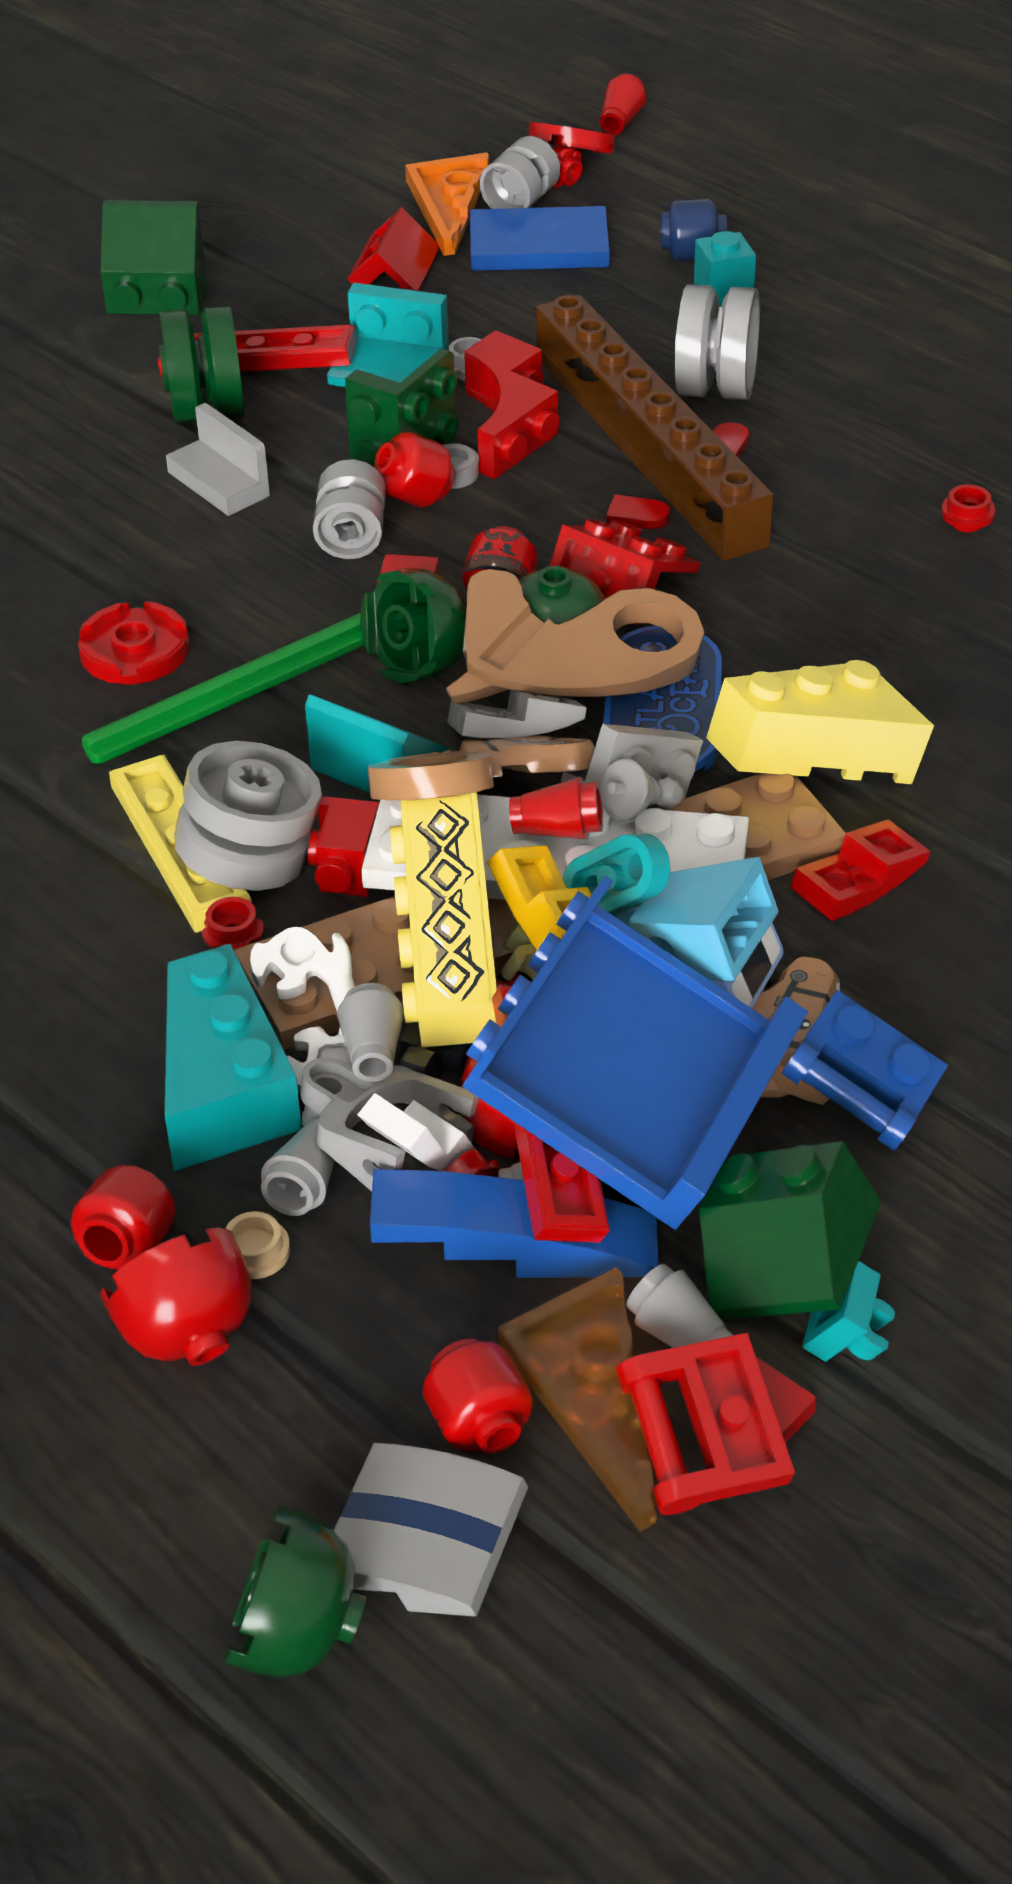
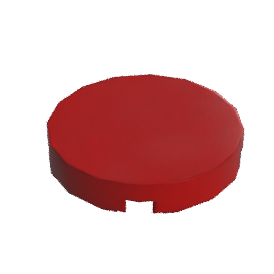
M530 122L528 136L540 138L552 146L562 145L566 148L589 149L592 152L606 154L614 152L615 135L545 123Z
M129 602L117 603L99 610L82 624L79 631L80 640L78 646L82 666L92 676L116 684L133 685L152 682L171 674L185 661L190 649L185 620L174 609L156 602H143L144 608L130 609Z

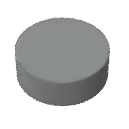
M462 444L443 445L449 451L455 470L451 488H462L474 483L479 476V457L476 451Z

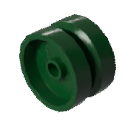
M230 304L204 307L201 313L202 335H198V340H194L191 316L185 309L160 312L163 345H159L164 389L165 392H170L174 424L197 421L195 407L202 404L201 389L204 388L207 402L212 401V408L227 418L244 416L240 368Z

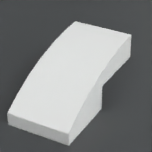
M374 1093L357 1114L376 1132L404 1149L428 1167L438 1171H444L459 1156L475 1149L463 1132L415 1100L403 1112Z

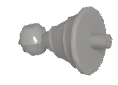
M628 758L616 760L609 765L602 776L600 784L603 807L611 817L618 820L631 819L650 804H654L655 807H661L663 810L675 809L683 798V789L678 781L672 780L669 777L656 781L648 775L638 762Z

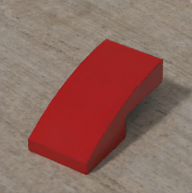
M889 819L847 832L839 854L796 867L790 888L827 918L834 921L869 905L896 888L928 861L931 851Z

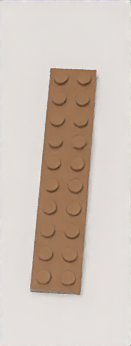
M760 773L682 799L675 809H667L670 811L719 813L749 817L745 859L760 857L768 881L792 873L796 870V867L839 854L846 834L797 776L790 774ZM395 896L301 927L315 935L330 953L333 952L332 935L339 933L349 946L352 955V978L355 986L363 983L385 985L394 992L396 998H398L403 1006L402 983L415 981L413 967L401 968L398 929L410 928L409 915H397ZM487 898L495 976L502 974L503 966L513 954L504 948L503 945L514 920V915L506 900ZM273 937L233 950L283 1050L294 1047V1036L301 1030L310 1027H321L327 1035L339 1031L340 1024L337 1018V1011L328 985L318 976H312L307 980V989L304 994L291 999L278 998L277 983L282 979L274 972L268 974L262 987L256 986L251 971V951L256 943H267Z

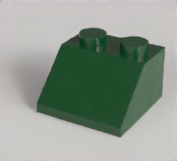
M104 200L102 207L100 272L106 314H160L162 311L185 309L189 315L200 314L207 289V278L198 201Z
M843 1141L809 1146L799 1145L787 1149L751 1154L741 1153L726 1157L699 1207L709 1305L721 1320L837 1310L841 1308L881 1204L878 1195Z

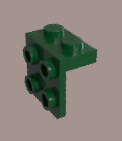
M440 349L400 383L356 369L345 378L350 460L366 462L375 468V457L380 447L402 432H413L442 445L453 441L459 425L458 417L455 415L457 373L454 370L453 352Z

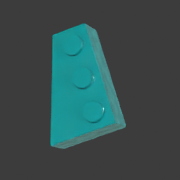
M230 944L168 962L165 1122L174 1171L302 1129L296 1074Z

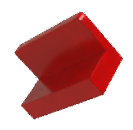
M401 207L371 234L347 280L352 285L353 283L369 285L380 274L385 272L402 289L418 291L440 247Z

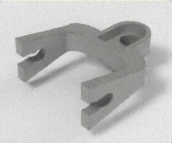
M332 1058L313 1060L303 1069L300 1097L305 1104V1110L302 1114V1125L304 1126L312 1119H319L316 1138L317 1146L371 1191L373 1169H379L373 1162L383 1169L401 1170L405 1157L404 1149L351 1130L362 1120L357 1114L374 1093L391 1104H410L415 1100L463 1132L472 1143L474 1125L460 1114H455L448 1108L449 1106L453 1111L459 1112L468 1118L472 1117L476 1112L479 1098L467 1089L401 1065L393 1066L390 1076L378 1082L360 1080L354 1075L352 1066Z

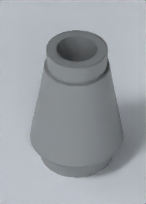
M363 983L350 989L337 1011V1018L348 1050L353 1073L357 1078L366 1082L382 1081L392 1073L404 1017L403 1006L398 998H396L394 992L387 986L378 983Z
M319 1119L308 1121L262 1168V1195L266 1202L280 1213L290 1216L303 1215L309 1210L318 1207L325 1199L335 1160L317 1146L316 1138Z
M660 1264L652 1269L637 1284L626 1303V1307L636 1315L634 1320L636 1326L672 1348L733 1336L684 1270L674 1272L666 1264Z

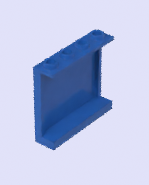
M605 875L590 898L578 891L556 923V925L567 931L562 939L551 932L544 939L527 965L538 973L534 980L531 982L522 975L517 978L497 1010L508 1016L504 1024L500 1026L489 1019L466 1053V1055L477 1061V1064L462 1087L676 1230L705 1196L808 1011L788 997H785L767 1019L605 911L598 904L613 882L612 879Z

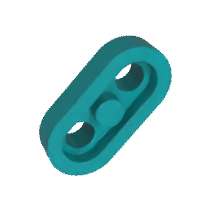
M651 834L622 835L572 860L565 869L562 879L567 889L588 887L591 895L605 875L612 879V884L598 906L611 915L616 916L658 896L664 890L669 880L670 860L665 846L657 837Z

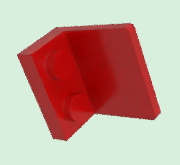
M586 519L584 526L562 525L550 566H560L586 575L598 585L605 599L620 590L642 588L655 590L660 572L698 573L701 562L685 556L687 547L663 538H656L655 542L640 538L642 530L631 524L611 520L609 525L594 519Z

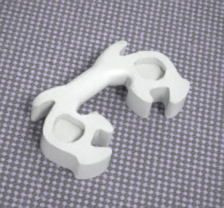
M301 927L287 928L267 943H256L251 951V971L256 986L262 987L268 974L271 972L276 973L282 979L277 983L279 999H291L304 994L307 989V980L312 976H318L328 985L336 1011H338V1007L344 1000L347 992L355 987L352 978V955L349 946L339 933L332 935L333 952L331 953L315 935ZM310 1027L301 1030L294 1036V1047L297 1051L308 1052L306 1062L301 1063L291 1056H287L296 1074L299 1094L303 1069L309 1062L321 1058H332L352 1066L341 1028H339V1033L336 1036L327 1035L321 1027Z

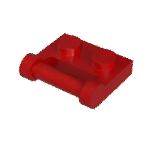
M748 1333L637 1355L624 1360L615 1368L622 1392L631 1394L658 1480V1484L653 1488V1494L660 1514H679L693 1509L702 1503L788 1485L795 1475V1470ZM678 1380L706 1470L687 1473L660 1388L662 1383Z

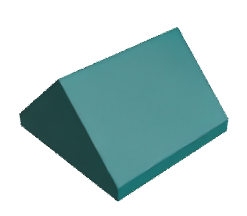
M310 694L305 704L311 769L370 793L368 765L404 756L434 752L441 753L448 750L456 751Z

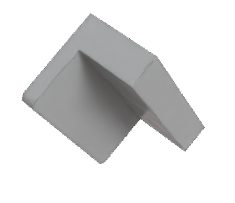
M207 403L196 406L199 440L166 455L168 473L227 516L269 497L266 453L263 442Z

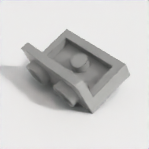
M602 724L589 770L564 771L561 782L581 777L583 783L597 781L600 788L602 776L609 765L616 760L628 758L638 762L648 775L656 781L666 777L678 781L683 789L682 799H685L691 778L695 772L703 740L689 732ZM650 804L646 809L657 807L654 804Z

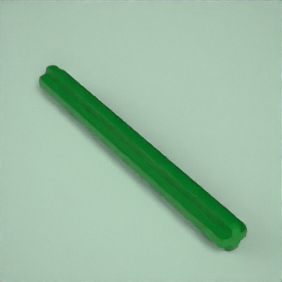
M361 613L85 734L81 741L87 758L93 764H102L364 646L360 627Z

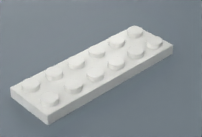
M477 794L487 898L506 900L486 863L501 848L547 845L562 878L565 869L575 858L619 836L629 834H651L657 837L668 852L670 872L745 859L749 817L649 808L639 812V814L631 819L618 820L611 817L603 807V831L589 833L587 840L526 835V833L514 835L509 816L510 797ZM380 800L362 866L363 888L395 890L394 877L406 876L405 863H393L390 826L402 825L400 800Z

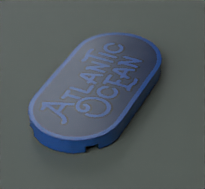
M656 625L639 628L620 638L628 646L645 652H660L671 649L678 644L672 634ZM704 635L701 652L694 671L679 682L647 692L606 696L603 724L689 732L703 740L695 771L702 769L704 766L705 771H707L715 763L718 756V750L706 738L721 692L722 656L716 644Z

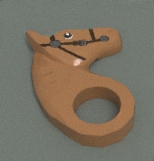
M542 735L516 738L469 737L462 742L459 751L452 752V750L441 753L434 752L404 756L368 765L370 797L376 800H413L479 792L494 787L493 777L503 776L502 768L526 773L589 769L595 746L589 739L559 738Z

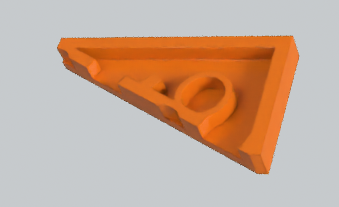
M487 152L405 165L406 182L444 256L456 253L470 220V209L475 208L480 196V177L483 170L489 165V154Z

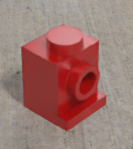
M321 796L318 809L319 829L312 830L308 846L309 865L317 866L315 881L319 885V891L368 896L370 888H363L362 866L380 802Z

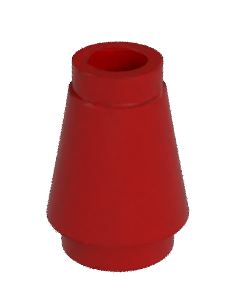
M621 74L608 83L599 120L600 127L607 134H620L645 106L646 90L643 82L638 77L632 74Z
M578 777L522 794V796L510 797L509 816L513 834L526 833V835L587 840L589 833L602 832L603 807L598 782L583 783L582 778Z

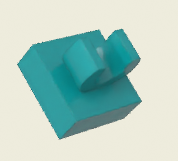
M858 1261L841 1308L810 1313L802 1348L825 1362L846 1347L855 1356L863 1360H872L888 1348L889 1341L874 1333L872 1329L878 1331L892 1321L895 1311L885 1301L876 1298L881 1274Z

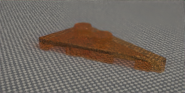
M616 1267L499 1326L498 1345L504 1347L509 1352L522 1377L641 1532L656 1523L657 1516L653 1496L654 1482L651 1462L647 1456L646 1442L631 1394L622 1392L615 1370L618 1364L633 1357L632 1334L630 1325H628L624 1300L623 1274Z

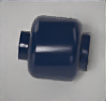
M677 199L669 205L668 212H661L660 215L661 250L668 249L670 257L676 261L695 260V239L712 237L717 232L727 231L726 215L717 214V207L711 199Z

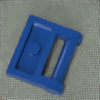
M837 990L780 1074L796 1085L803 1080L880 1133L877 1140L895 1151L914 1125L918 1114L942 1077L948 1064Z

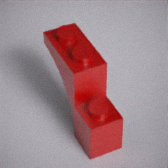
M495 330L464 351L466 394L484 404L493 413L486 423L478 428L479 473L492 479H496L558 434L560 423L558 391L543 385L542 349Z

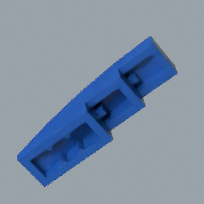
M373 1169L370 1215L372 1243L443 1242L444 1260H516V1278L645 1277L652 1269L659 1265L657 1217L645 1209L604 1198L610 1231L600 1243L534 1240L524 1180L448 1171Z

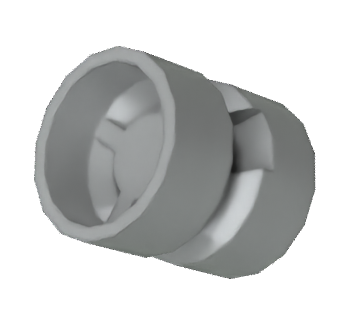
M533 136L519 138L483 170L480 177V191L483 199L491 209L530 208L557 183L560 176V163L557 155L551 146L540 138Z
M352 459L338 461L328 466L321 474L317 490L313 533L321 549L330 555L342 559H357L370 554L379 545L383 530L386 487L385 481L377 469L366 462Z

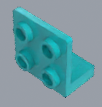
M353 283L348 291L350 324L355 325L357 343L350 366H333L327 373L328 384L345 387V378L356 369L400 383L440 349L447 350L449 347L447 295Z

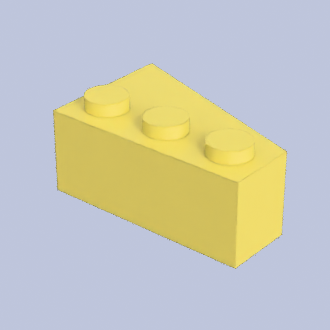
M851 660L845 664L820 667L803 666L800 669L779 672L758 671L752 675L725 678L706 738L739 772L790 774L809 777L812 767L842 769L841 775L843 779L861 780L864 771L893 773L892 778L895 783L912 784L934 725L880 675L879 670L866 661Z

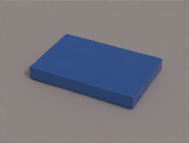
M605 206L470 209L471 270L599 268L609 266V241Z

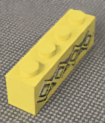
M477 792L446 797L400 800L402 825L390 826L393 863H405L406 876L394 877L397 915H409L410 928L398 929L401 968L413 967L415 981L402 983L405 1022L419 1023L422 1048L473 1043L489 1019L496 1023L492 997L497 990Z

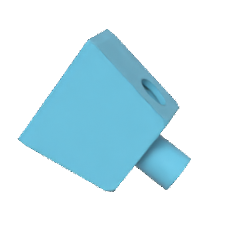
M760 857L670 872L667 885L658 896L641 903L639 907H633L614 917L707 979L734 981L779 911Z

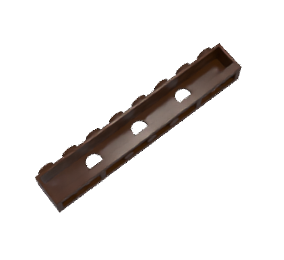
M580 294L563 295L556 298L555 301L537 305L536 347L542 349V364L722 561L770 547L773 493ZM581 358L583 366L590 367L594 372V378L600 380L584 381L577 377L578 369L568 367L566 362L571 359ZM715 501L723 509L722 523L714 522L707 518L708 509L698 507V505Z

